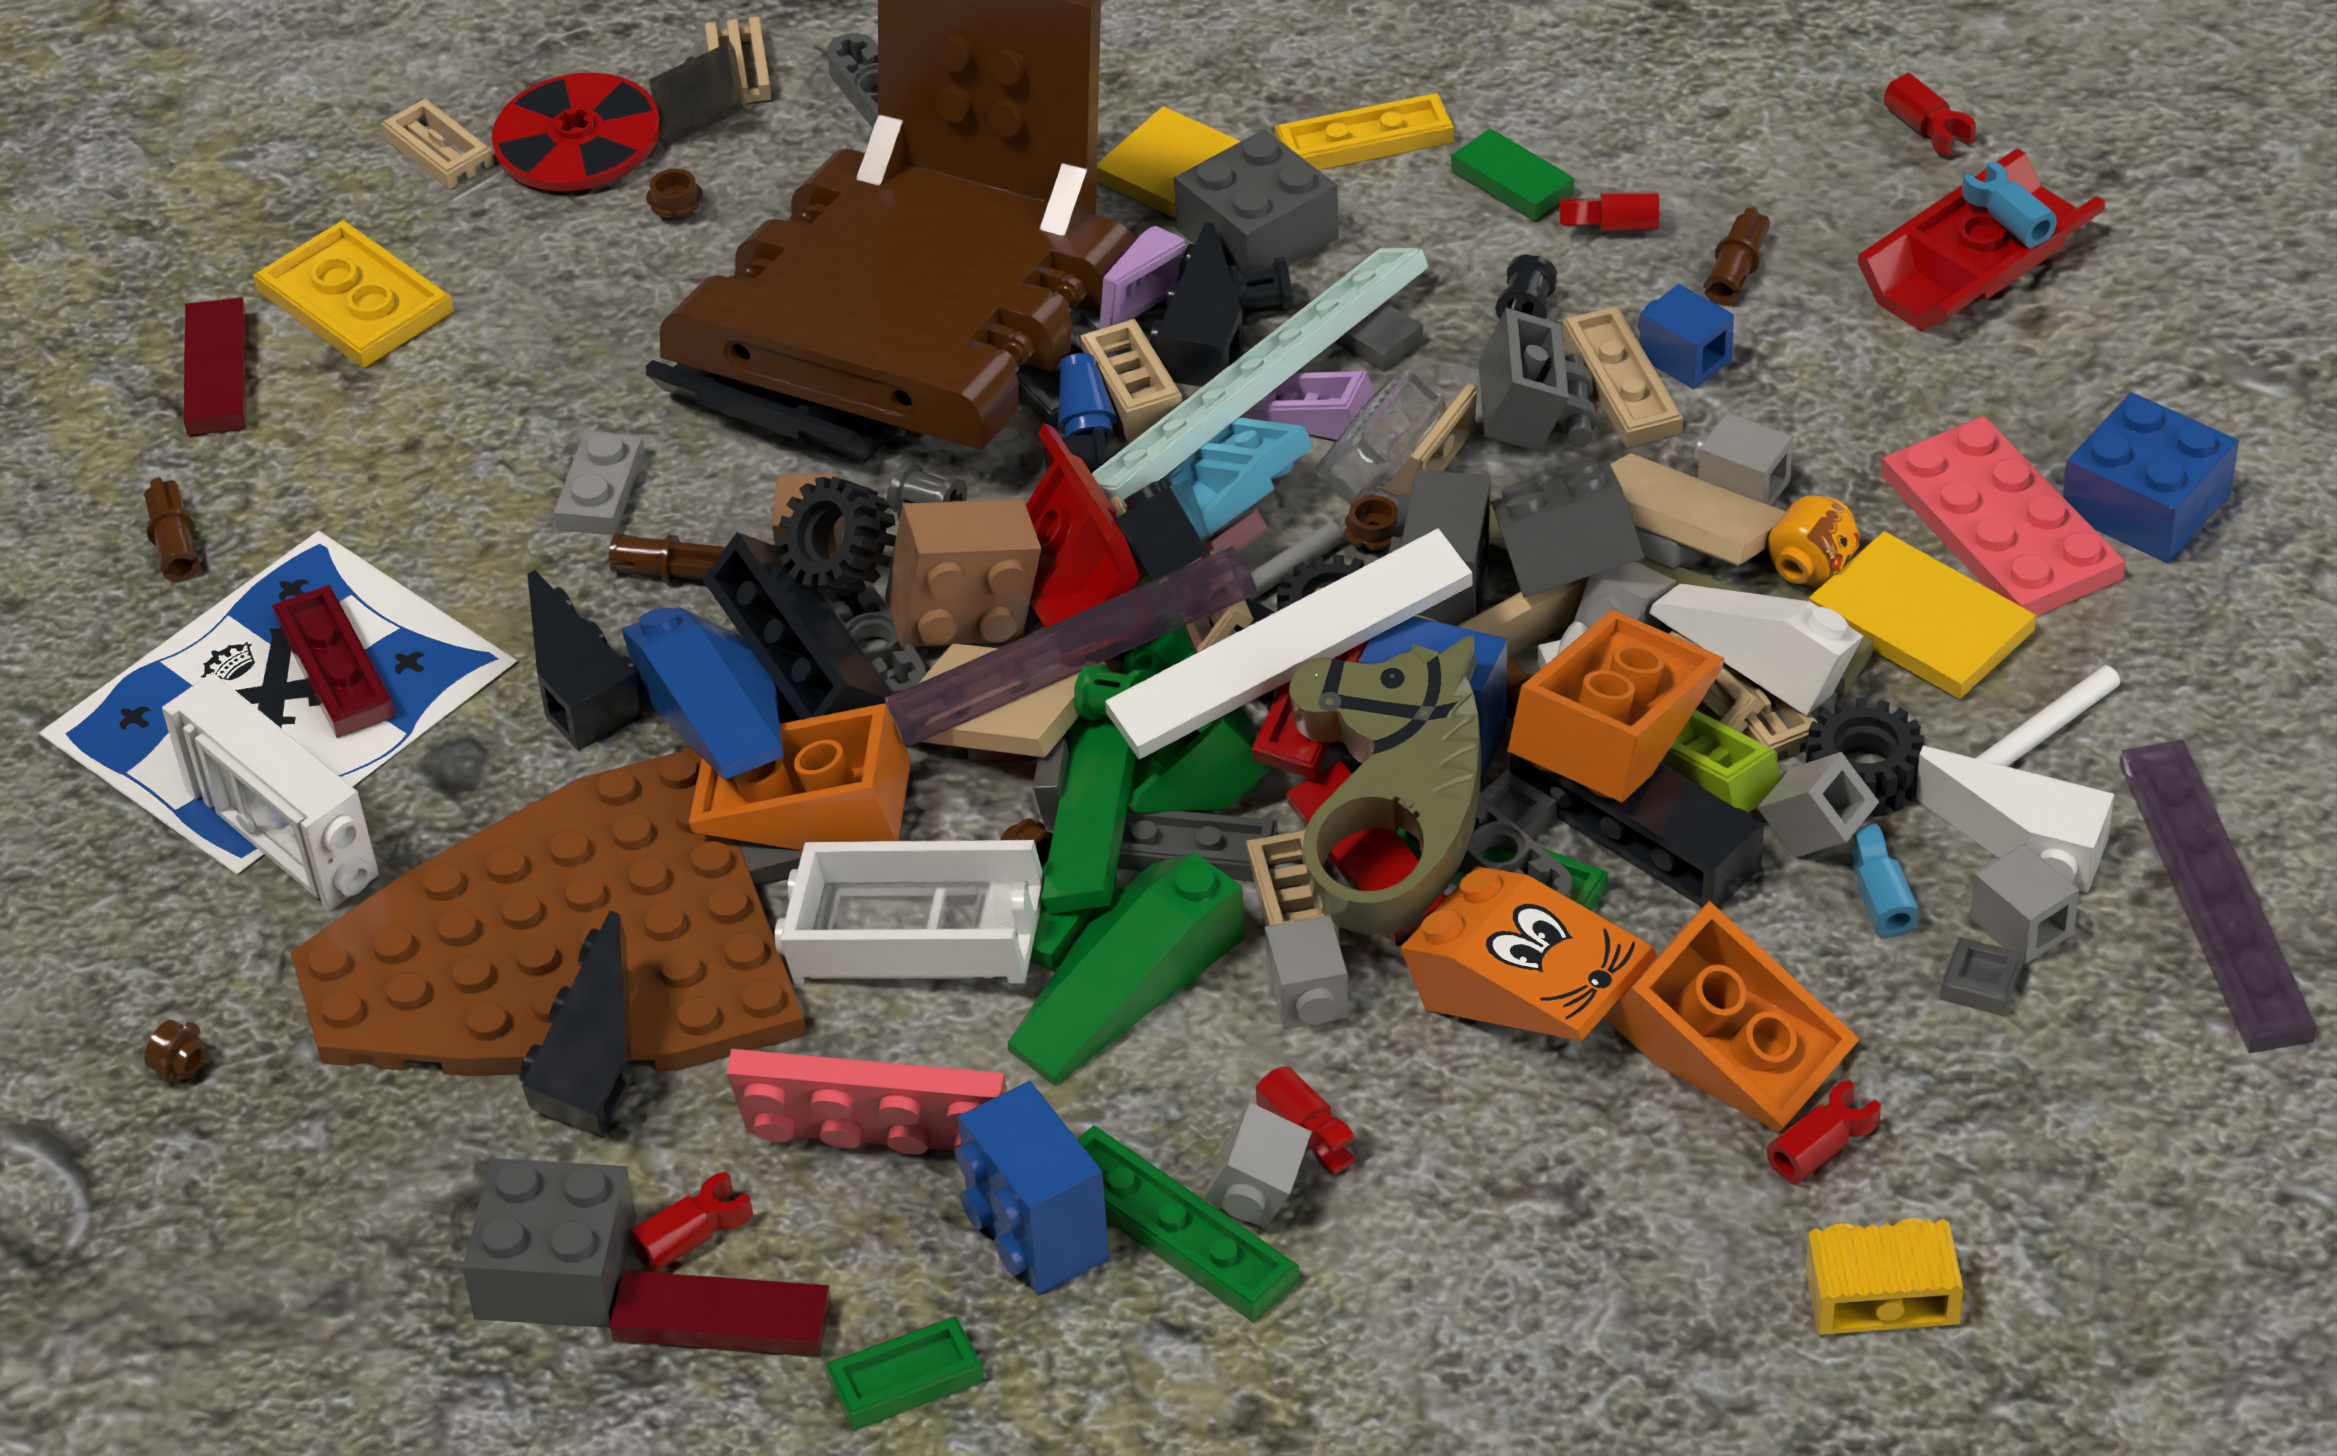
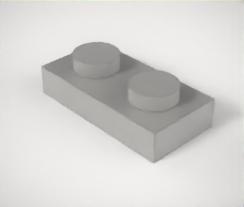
M584 431L554 510L557 530L614 536L618 530L645 455L642 436Z

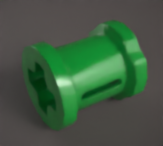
M1098 663L1085 666L1079 673L1074 686L1075 709L1084 720L1095 721L1104 716L1109 717L1106 712V700L1154 675L1146 670H1133L1129 674L1111 672L1104 664Z

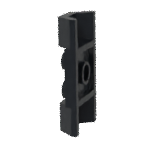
M652 360L646 365V376L663 391L718 410L727 416L740 418L771 429L780 435L799 439L804 434L817 446L865 463L897 434L899 428L895 425L763 387L744 385L738 380L680 363L672 367Z

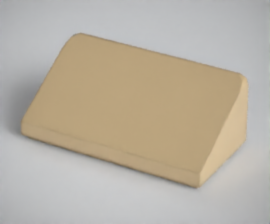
M1468 383L1433 414L1381 480L1380 488L1397 496H1400L1401 493L1411 494L1416 469L1444 471L1475 430L1476 386Z

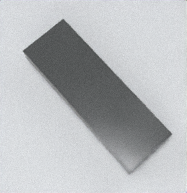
M1128 806L1117 869L1143 871L1152 863L1196 852L1233 880L1254 882L1246 841L1278 835V820L1185 811L1135 813Z

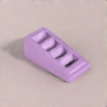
M1157 226L1148 228L1139 236L1103 278L1100 329L1131 320L1167 299L1171 283L1173 281L1180 282L1183 275L1182 265L1186 249V239Z
M1368 372L1294 373L1241 415V417L1305 426L1307 433L1310 435L1341 441L1362 442L1378 412V401ZM1276 396L1282 397L1281 401H1274Z

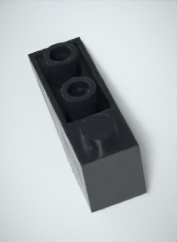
M1205 222L1196 245L1188 244L1183 258V275L1180 282L1173 281L1167 294L1165 317L1163 320H1155L1150 335V345L1173 382L1203 387L1243 354L1241 306L1214 223Z
M1169 477L1150 483L1123 500L1129 511L1117 517L1116 520L1154 584L1214 550L1194 490L1188 480L1173 485Z
M533 570L527 575L536 668L544 713L563 736L580 751L642 717L638 690L643 686L642 679L635 664L628 656L623 655L619 657L608 646L600 627L594 621L586 623L578 615L567 593L559 586L553 589L536 570Z
M611 910L601 929L593 928L586 936L578 958V964L581 968L571 988L563 986L557 993L549 1013V1023L552 1025L542 1045L534 1044L531 1046L523 1060L519 1073V1080L523 1082L522 1088L530 1109L601 1138L604 1137L632 1081L627 939L619 913Z

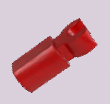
M1907 73L1889 83L1884 95V105L1924 138L1930 136L1932 147L1938 153L1945 156L1952 154L1953 136L1962 138L1969 145L1975 142L1976 123L1974 119L1968 114L1951 111L1950 105L1912 74Z
M1600 192V198L1595 199L1559 198L1560 225L1600 224L1601 230H1659V192Z
M1289 1066L1279 1067L1261 1079L1255 1087L1257 1106L1312 1131L1307 1146L1328 1173L1334 1176L1355 1163L1354 1155L1344 1147V1145L1354 1140V1133L1341 1119L1331 1117V1106Z
M1850 1080L1839 1082L1832 1088L1829 1094L1828 1105L1823 1106L1821 1104L1815 1107L1769 1143L1767 1157L1772 1169L1791 1184L1796 1185L1843 1149L1847 1145L1849 1137H1861L1876 1129L1880 1121L1881 1103L1874 1099L1862 1109H1851L1848 1106L1854 1099L1855 1084Z
M726 1171L717 1173L704 1182L699 1195L694 1198L688 1195L629 1231V1240L635 1255L650 1272L655 1273L713 1238V1232L717 1229L729 1230L747 1223L753 1216L751 1198L744 1193L735 1200L722 1202V1200L733 1194L731 1177Z

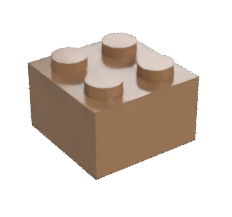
M1024 499L902 503L885 599L901 647L910 644L913 647L952 645V643L1019 642L1022 639L1041 553V547Z

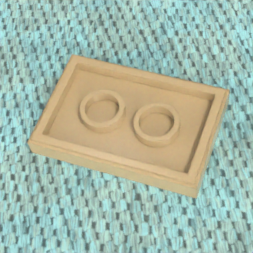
M1632 453L1610 464L1622 487L1634 527L1736 566L1741 565L1767 548L1769 533L1786 512Z
M952 643L891 716L902 740L1046 757L1079 717L1074 706V686L1083 667L1090 666L1093 663L1104 664L1105 666L1106 664L1104 660Z

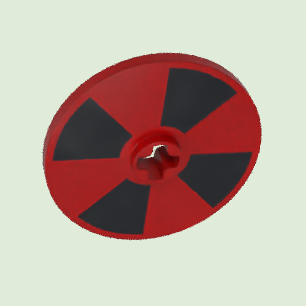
M574 73L542 81L514 97L502 109L494 123L492 145L496 160L501 168L518 182L543 190L576 191L612 182L638 167L656 146L661 125L655 101L644 88L635 82L606 73Z

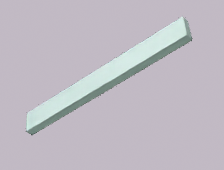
M1379 248L1100 466L1092 475L1108 500L1118 495L1126 507L1123 501L1125 498L1166 476L1429 267L1422 249Z

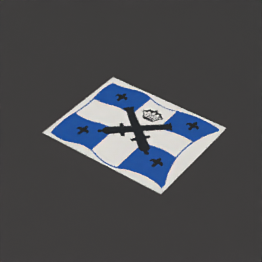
M318 530L38 734L238 875L264 854L218 816L215 807L210 809L205 805L202 796L196 800L186 792L162 711L164 705L213 672L353 787L514 665L517 660ZM330 585L392 699L396 717L336 738L280 631L272 609L273 604Z

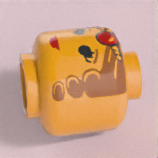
M1807 495L1795 500L1771 530L1767 540V550L1772 563L1784 579L1808 587H1821L1831 577L1839 574L1857 551L1860 534L1852 512L1842 502L1832 497Z

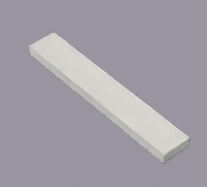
M1438 528L1105 701L1107 715L1138 759H1141L1291 681L1296 669L1308 661L1317 658L1333 659L1473 585L1472 571Z

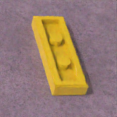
M1438 93L1276 125L1275 137L1317 170L1454 143V126Z

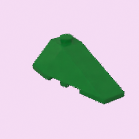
M1171 600L1126 639L1123 674H1129L1133 670H1146L1156 675L1197 653L1175 601ZM1242 706L1141 759H1138L1136 756L1128 806L1135 813L1226 809L1241 795H1247L1254 791L1262 782L1265 774L1273 767L1253 761L1252 748L1259 734Z
M1196 852L1149 865L1112 894L1110 906L1099 907L1008 1040V1051L1052 1085H1057L1245 939L1242 885Z

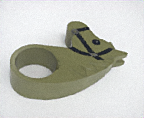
M1471 635L1464 637L1442 653L1413 644L1409 652L1398 654L1382 663L1367 664L1330 658H1317L1308 661L1296 669L1291 678L1289 693L1294 723L1297 729L1305 737L1313 741H1341L1345 743L1349 753L1356 760L1363 763L1317 809L1307 825L1303 841L1308 882L1314 902L1325 916L1330 915L1332 922L1344 929L1363 934H1382L1396 931L1411 924L1422 916L1447 889L1463 861L1474 830L1480 797L1481 741L1478 711L1470 686V681L1477 664L1476 653L1474 652L1475 641ZM1401 828L1414 835L1420 842L1422 855L1415 869L1404 880L1386 889L1376 891L1351 889L1333 880L1323 869L1325 860L1334 846L1345 837L1358 831L1387 829L1396 832Z

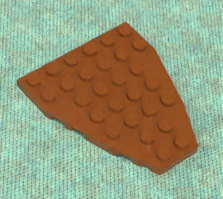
M692 748L578 778L403 873L291 951L295 972L321 1063L344 1066L368 1063L376 1066L378 1069L403 1071L406 1060L441 1063L443 1074L519 1075L527 1052L534 1044L542 1045L552 1025L549 1023V1013L557 993L563 986L571 988L581 968L578 964V958L586 936L593 928L601 929L610 910L619 913L627 939L631 1060H654L656 1071H678L729 1057L731 1049L755 1050L805 1036L806 1030L803 1014L782 958L777 954L773 934L738 841L693 833L689 825L702 757Z

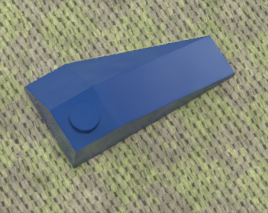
M680 607L651 610L643 614L639 618V622L621 629L629 658L635 664L642 679L643 686L639 689L640 695L724 780L784 757L781 723L777 712L779 701L775 683L741 635Z

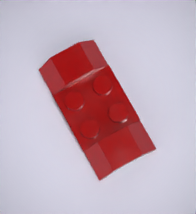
M2016 148L1995 163L2002 165L2006 169L2009 182L2015 180L2056 215V227L2049 240L2029 249L1988 214V208L1978 207L1967 202L1962 195L1961 185L1858 255V265L1877 304L1922 332L1946 320L1978 297L1986 301L2065 246V237L2103 212L2106 201L2096 196L2078 207L2071 205L2040 185L2027 154ZM1986 169L1977 174L1975 178L1985 182Z
M1044 423L1038 435L1050 466L1026 503L1041 547L1030 603L1049 635L1063 640L1107 628L1139 578V573L1125 535L1113 519L1117 513L1083 460L1070 453L1054 427Z

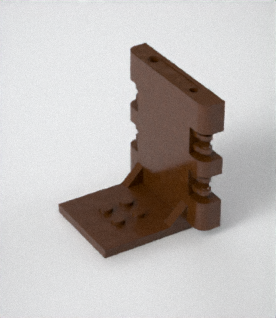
M878 0V116L865 153L852 149H841L833 153L794 192L791 200L792 216L789 218L791 220H767L739 245L735 254V275L728 277L714 275L700 283L662 321L659 331L660 358L732 378L744 385L763 387L895 425L907 432H919L982 451L1018 411L1019 384L1016 374L1020 369L1018 366L1024 364L1052 372L1060 364V361L1071 351L1072 322L1069 313L1072 310L1070 308L1079 307L1101 313L1103 278L1136 241L1132 233L1123 224L1096 215L1101 0Z

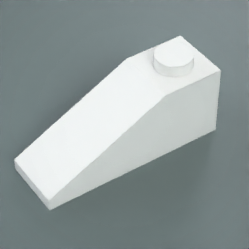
M1681 583L1654 602L1649 611L1651 615L1703 649L1724 657V663L1805 716H1808L1832 696L1863 638L1862 634L1848 626L1846 620L1839 613L1826 607H1818L1810 601Z
M1923 745L1919 754L1915 799L1996 857L2001 858L2022 844H2026L2075 885L2079 891L2088 893L2109 839L2114 794Z

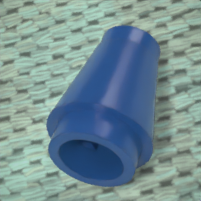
M1087 353L1069 355L1060 361L1058 430L1065 434V437L1092 434L1093 428L1103 427L1107 442L1113 437V426L1117 422V416L1099 369L1096 366L1095 357Z

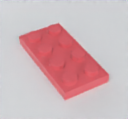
M1985 416L1882 457V478L1985 587L2037 616L2123 580L2126 561Z
M731 1049L726 1073L748 1133H754L756 1136L772 1142H787L793 1137L821 1139L824 1143L838 1148H854L860 1143L888 1145L891 1149L904 1154H922L927 1149L955 1151L956 1148L961 1146L958 1116L1008 1092L1004 1073L741 1049Z

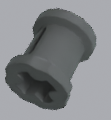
M907 460L894 473L888 488L887 502L890 505L889 509L901 514L902 503L966 501L967 485L964 480L956 477L944 480L925 473L917 463Z

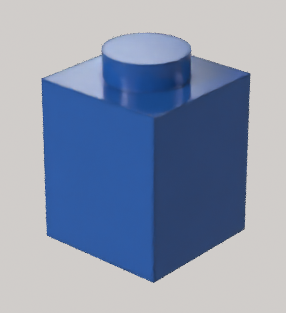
M1677 284L1658 300L1651 301L1640 313L1638 328L1640 330L1639 343L1652 366L1692 389L1698 387L1732 359L1734 314L1688 288Z

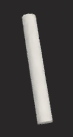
M2108 665L2102 666L1975 759L2008 767L2120 685L2118 673Z

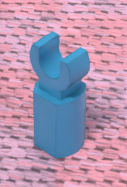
M1993 161L1988 163L1985 182L1977 180L1970 173L1963 175L1962 195L1964 199L1975 206L1988 208V214L2029 249L2050 239L2056 227V215L2015 180L2009 182L2008 173L2002 165Z
M1878 824L1861 826L1852 835L1857 850H1852L1849 853L1852 867L1857 875V889L1877 935L1897 937L1906 934L1917 927L1919 908L1898 860L1889 858L1887 854L1884 836Z

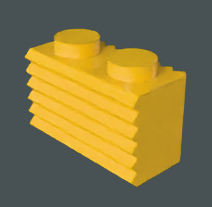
M1908 1218L1895 1223L1893 1226L1886 1222L1880 1227L1871 1224L1866 1228L1860 1225L1839 1223L1831 1225L1823 1231L1814 1228L1808 1232L1806 1278H1808V1289L1810 1290V1300L1812 1301V1310L1818 1335L1960 1324L1964 1289L1950 1223L1942 1218L1934 1223L1929 1219L1925 1221L1920 1218Z

